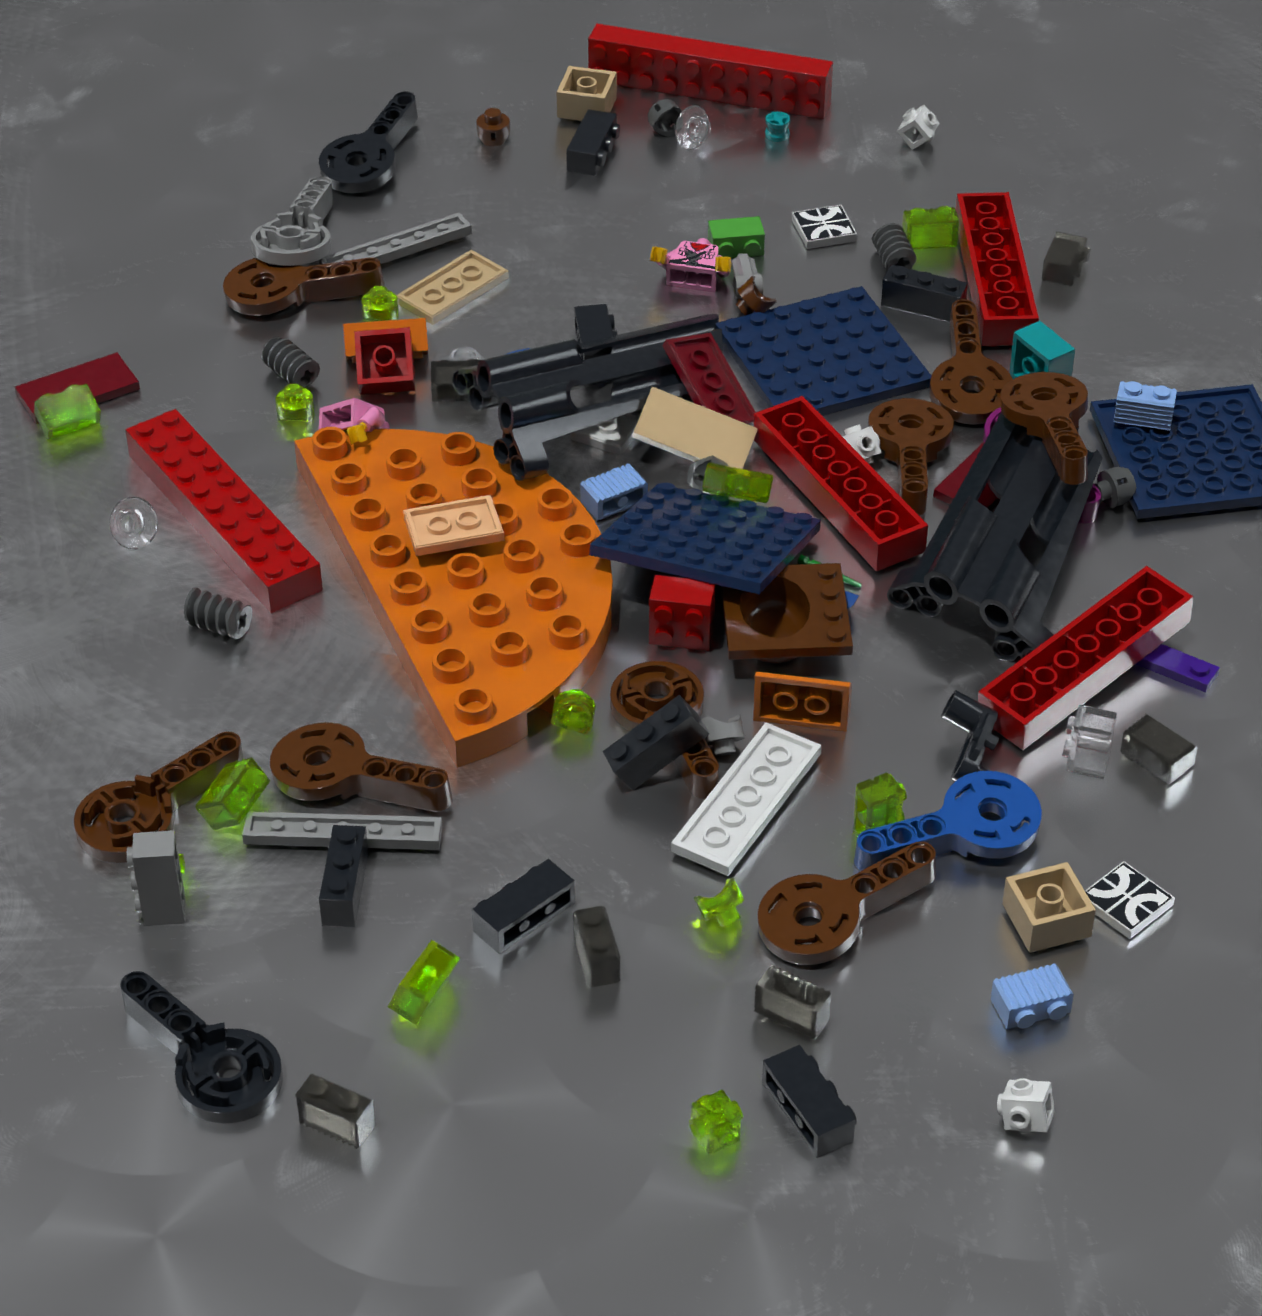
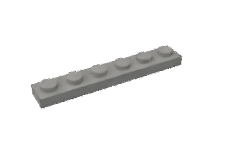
M459 212L327 255L319 260V265L363 258H376L380 261V264L388 263L392 260L472 234V225Z
M247 811L242 834L243 844L329 847L333 825L366 826L368 848L439 850L442 817Z

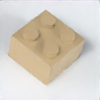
M568 66L557 90V118L582 121L588 109L610 113L617 98V72Z
M1068 862L1006 877L1002 905L1029 953L1092 937L1096 909Z

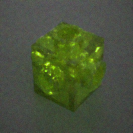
M723 1089L711 1095H704L691 1104L690 1130L709 1155L740 1141L743 1113L739 1104L735 1100L731 1101Z

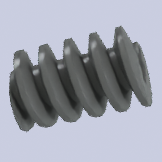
M889 223L877 229L871 239L886 271H888L891 265L912 269L916 262V255L903 227L897 223Z
M273 337L263 347L261 353L263 363L293 388H306L317 379L320 372L319 364L289 339Z
M195 587L192 588L186 598L184 618L190 626H197L203 630L208 629L213 633L218 632L222 636H229L232 639H240L250 627L252 608L251 605L244 607L243 602L240 600L233 602L230 597H225L222 600L220 594L212 596L211 592L207 590L201 593V590Z

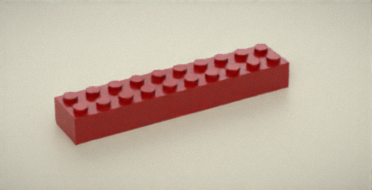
M598 23L588 37V68L617 72V85L779 111L818 119L825 118L831 105L833 61Z
M176 409L125 429L129 456L270 613L323 590L320 563Z

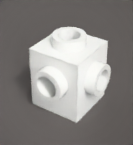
M922 105L916 110L911 108L902 116L904 120L897 132L913 150L923 143L927 144L935 137L936 134L934 132L940 123L936 116L925 105Z
M860 424L844 430L845 436L842 437L868 464L874 462L872 456L882 453L880 439L872 426L861 429Z
M1025 1078L1008 1081L1003 1094L1000 1093L997 1099V1111L999 1115H1003L1005 1130H1017L1023 1133L1048 1131L1055 1113L1051 1082L1031 1081Z

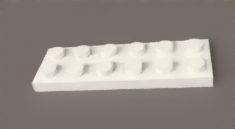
M765 722L671 842V852L729 876L821 755L822 745Z

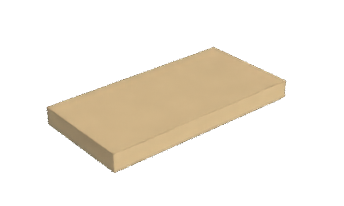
M470 250L395 296L396 304L420 318H426L428 323L435 325L509 278V271L477 252Z
M652 387L632 437L693 462L713 455L728 464L731 477L739 479L758 428Z

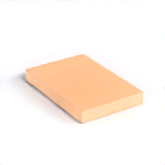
M491 495L403 510L405 524L416 556L504 541V531Z

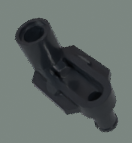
M957 690L952 693L941 714L942 719L968 732L951 775V779L954 781L973 772L989 771L981 766L984 757L983 753L986 747L994 750L999 739L991 734L998 712Z

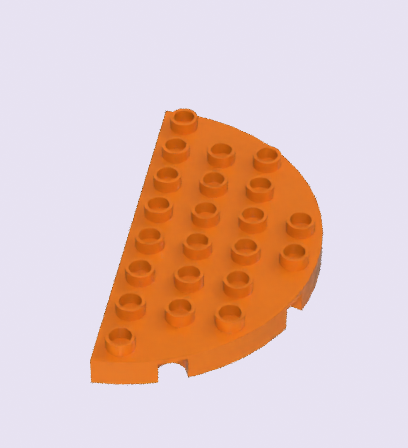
M325 427L317 430L312 437L294 440L297 468L457 768L489 757L527 737V713L535 708L543 709L555 717L575 698L594 673L606 648L612 622L611 597L613 580L611 561L589 555L590 544L601 535V532L592 516L569 489L548 473L523 481L516 480L511 473L510 463L503 465L495 458L494 446L475 441V438L466 432L443 434L406 429H373L372 432H365L367 436L366 441H358L351 444L347 432L337 427ZM491 495L504 531V541L421 556L415 555L405 524L403 510Z

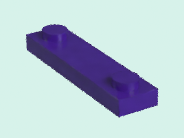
M1163 644L1135 664L1205 693L1219 675L1220 667Z

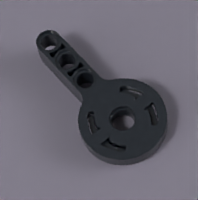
M408 91L395 94L365 132L347 135L329 143L319 156L321 177L330 178L333 189L346 193L371 191L389 181L396 169L394 149L418 119L415 95Z
M134 971L122 978L120 987L127 1014L176 1054L175 1082L177 1093L181 1103L191 1114L212 1123H237L259 1115L275 1101L282 1087L283 1072L279 1053L268 1039L258 1033L245 1029H225L224 1022L207 1025L205 1021L145 972ZM260 1066L262 1067V1069H263V1071H264V1078H265V1080H269L270 1077L272 1076V1078H271L270 1081H268V1082L264 1081V1079H263V1074H262V1071H261V1069H260ZM225 1069L240 1070L237 1075L231 1078H222L217 1075ZM187 1081H189V1083H190V1088H191V1090H192V1092H193L194 1095L191 1094V1092H190V1090H189V1086H188V1082H187Z

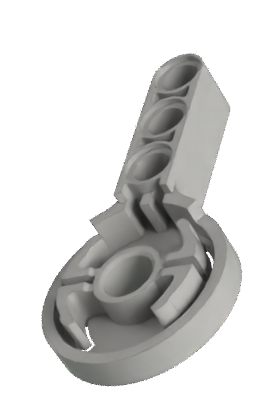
M328 177L311 178L290 206V211L277 213V219L255 229L251 234L252 254L263 262L283 266L308 264L325 257L331 250V238L329 230L323 226V219L333 206L332 180Z

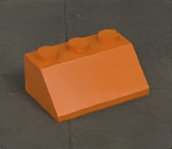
M426 318L343 324L346 360H352V364H356L354 331L410 327L414 360L423 359V355L428 354Z
M755 672L753 721L847 732L852 683Z

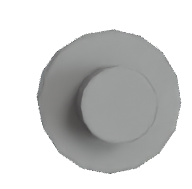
M741 714L728 719L727 722H722L712 717L701 719L709 732V735L704 739L708 746H714L715 756L736 753L734 742L744 739Z

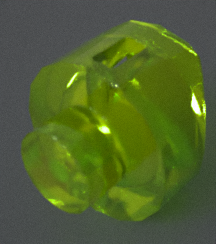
M374 286L369 292L364 294L361 301L363 320L388 321L398 319V298L395 293L384 286Z
M294 383L285 386L276 395L278 420L310 422L314 418L313 394L308 389Z
M571 689L560 693L554 701L551 718L552 725L574 730L583 735L588 734L593 727L596 708L594 700L579 689Z
M733 877L727 879L725 886L716 896L712 898L693 897L705 921L716 917L720 926L724 927L741 918L735 906L745 900Z

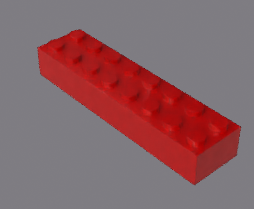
M1009 192L957 193L955 223L971 299L977 309L981 346L1012 345L1014 331L1038 322L1039 317Z
M803 396L754 413V427L758 428L754 441L875 571L924 553L927 546L928 524Z
M1145 566L978 691V702L998 712L993 729L1020 749H1026L1190 623L1194 596L1150 567Z

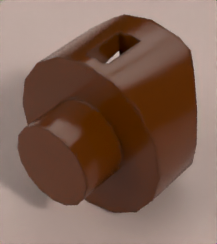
M489 108L477 118V134L482 143L486 146L495 147L503 145L510 134V119L507 115L501 113V110ZM491 132H495L496 137L491 138Z
M751 276L737 289L742 298L736 303V306L744 315L752 314L754 311L764 313L777 303L775 298L766 297L759 292L755 284V276Z

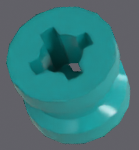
M779 111L766 115L765 123L768 127L765 130V137L772 142L786 141L790 136L788 128L790 116Z

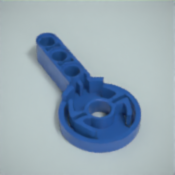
M998 771L973 772L959 778L949 787L940 810L861 832L857 837L854 864L857 869L862 871L915 842L929 843L934 847L936 856L954 850L964 857H967L969 852L986 858L1010 857L1027 849L1036 839L1042 818L1041 805L1034 791L1023 781L1012 775ZM993 812L1002 819L991 821L985 819L980 814ZM1023 823V825H1022L1018 830H1016L1015 832H1013L1015 829H1017V828Z

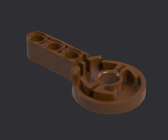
M253 258L234 267L227 274L223 282V290L228 305L233 310L246 315L272 314L292 304L299 307L303 301L310 303L373 294L381 291L385 286L381 264L376 258H363L314 266L274 265Z
M960 299L952 304L950 337L953 358L941 363L932 373L929 395L931 402L946 409L952 416L953 421L965 424L986 423L987 418L993 411L1001 407V390L1013 378L1001 364L986 358L982 354L976 305L970 300ZM965 390H975L979 393H968Z
M1055 372L1030 373L1009 381L1002 388L1000 394L1002 414L1009 421L1026 427L1027 435L1042 438V442L1064 483L1071 485L1084 483L1088 479V451L1076 428L1079 427V419L1086 413L1088 408V391L1086 386L1072 376Z
M914 398L894 399L879 404L871 411L868 418V427L872 426L874 432L878 435L880 449L885 451V458L894 461L898 465L899 496L920 516L926 512L927 463L937 460V452L950 444L953 437L954 422L946 409L933 402Z
M665 661L639 663L625 669L614 680L610 691L611 712L615 720L622 727L631 731L680 695L701 717L704 707L703 686L693 672L681 665ZM663 695L665 697L660 699H654L649 696ZM702 739L673 761L693 796L706 799L718 784L719 764L705 739Z
M324 722L300 727L284 736L276 744L270 756V768L276 786L284 794L296 799L323 800L340 794V797L345 800L357 794L359 797L436 812L447 809L453 802L449 778L445 770L370 755L365 750L361 736L350 727L342 724ZM323 761L325 762V763L320 764V765H313V764H315V763H317V762H323Z
M234 732L219 733L151 774V777L136 775L135 781L114 782L91 792L81 801L74 815L76 837L81 848L88 855L104 862L127 863V847H133V833L173 830V815L176 809L242 769L244 760L239 735ZM121 817H133L132 819L126 822L115 821L116 819Z
M915 842L844 880H837L818 874H803L780 881L768 890L758 908L759 933L763 943L777 957L796 964H820L839 957L856 940L858 932H860V921L935 880V849L929 843ZM804 917H815L820 920V922L811 926H804L798 923ZM842 918H848V919H849V920L843 919V921H842L840 927L833 933V931L839 926V924H840ZM795 943H812V944H797V945H795Z

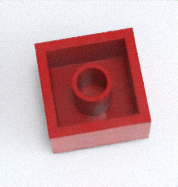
M410 327L354 331L357 382L360 395L416 391Z
M655 575L649 597V644L709 651L715 626L716 584L689 578Z

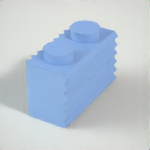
M1121 381L1113 423L1170 431L1177 390L1163 385L1153 387L1152 385H1142L1135 381L1127 383Z
M629 463L625 466L622 465L620 468H613L611 471L596 477L587 478L585 481L582 480L580 483V501L587 508V511H590V514L596 518V521L631 508L648 493V483Z
M1053 963L1051 966H1041L1038 969L1034 968L1032 971H1021L1019 974L1015 973L1012 976L1008 975L1007 977L1002 976L1000 979H994L991 1002L994 1004L1000 1019H1002L1005 1029L1014 1027L1028 1028L1040 1020L1048 1018L1058 1020L1066 1016L1067 1013L1071 1012L1074 994L1057 964Z

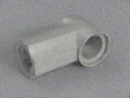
M745 253L738 254L732 260L731 266L734 276L735 299L742 298L737 289L751 276H755L756 287L763 294L762 275L757 273L754 258L749 257Z

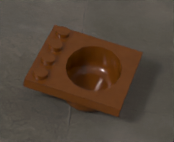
M841 563L787 565L760 594L721 586L729 660L758 659L763 663L782 664L791 662L797 657L853 655V642Z

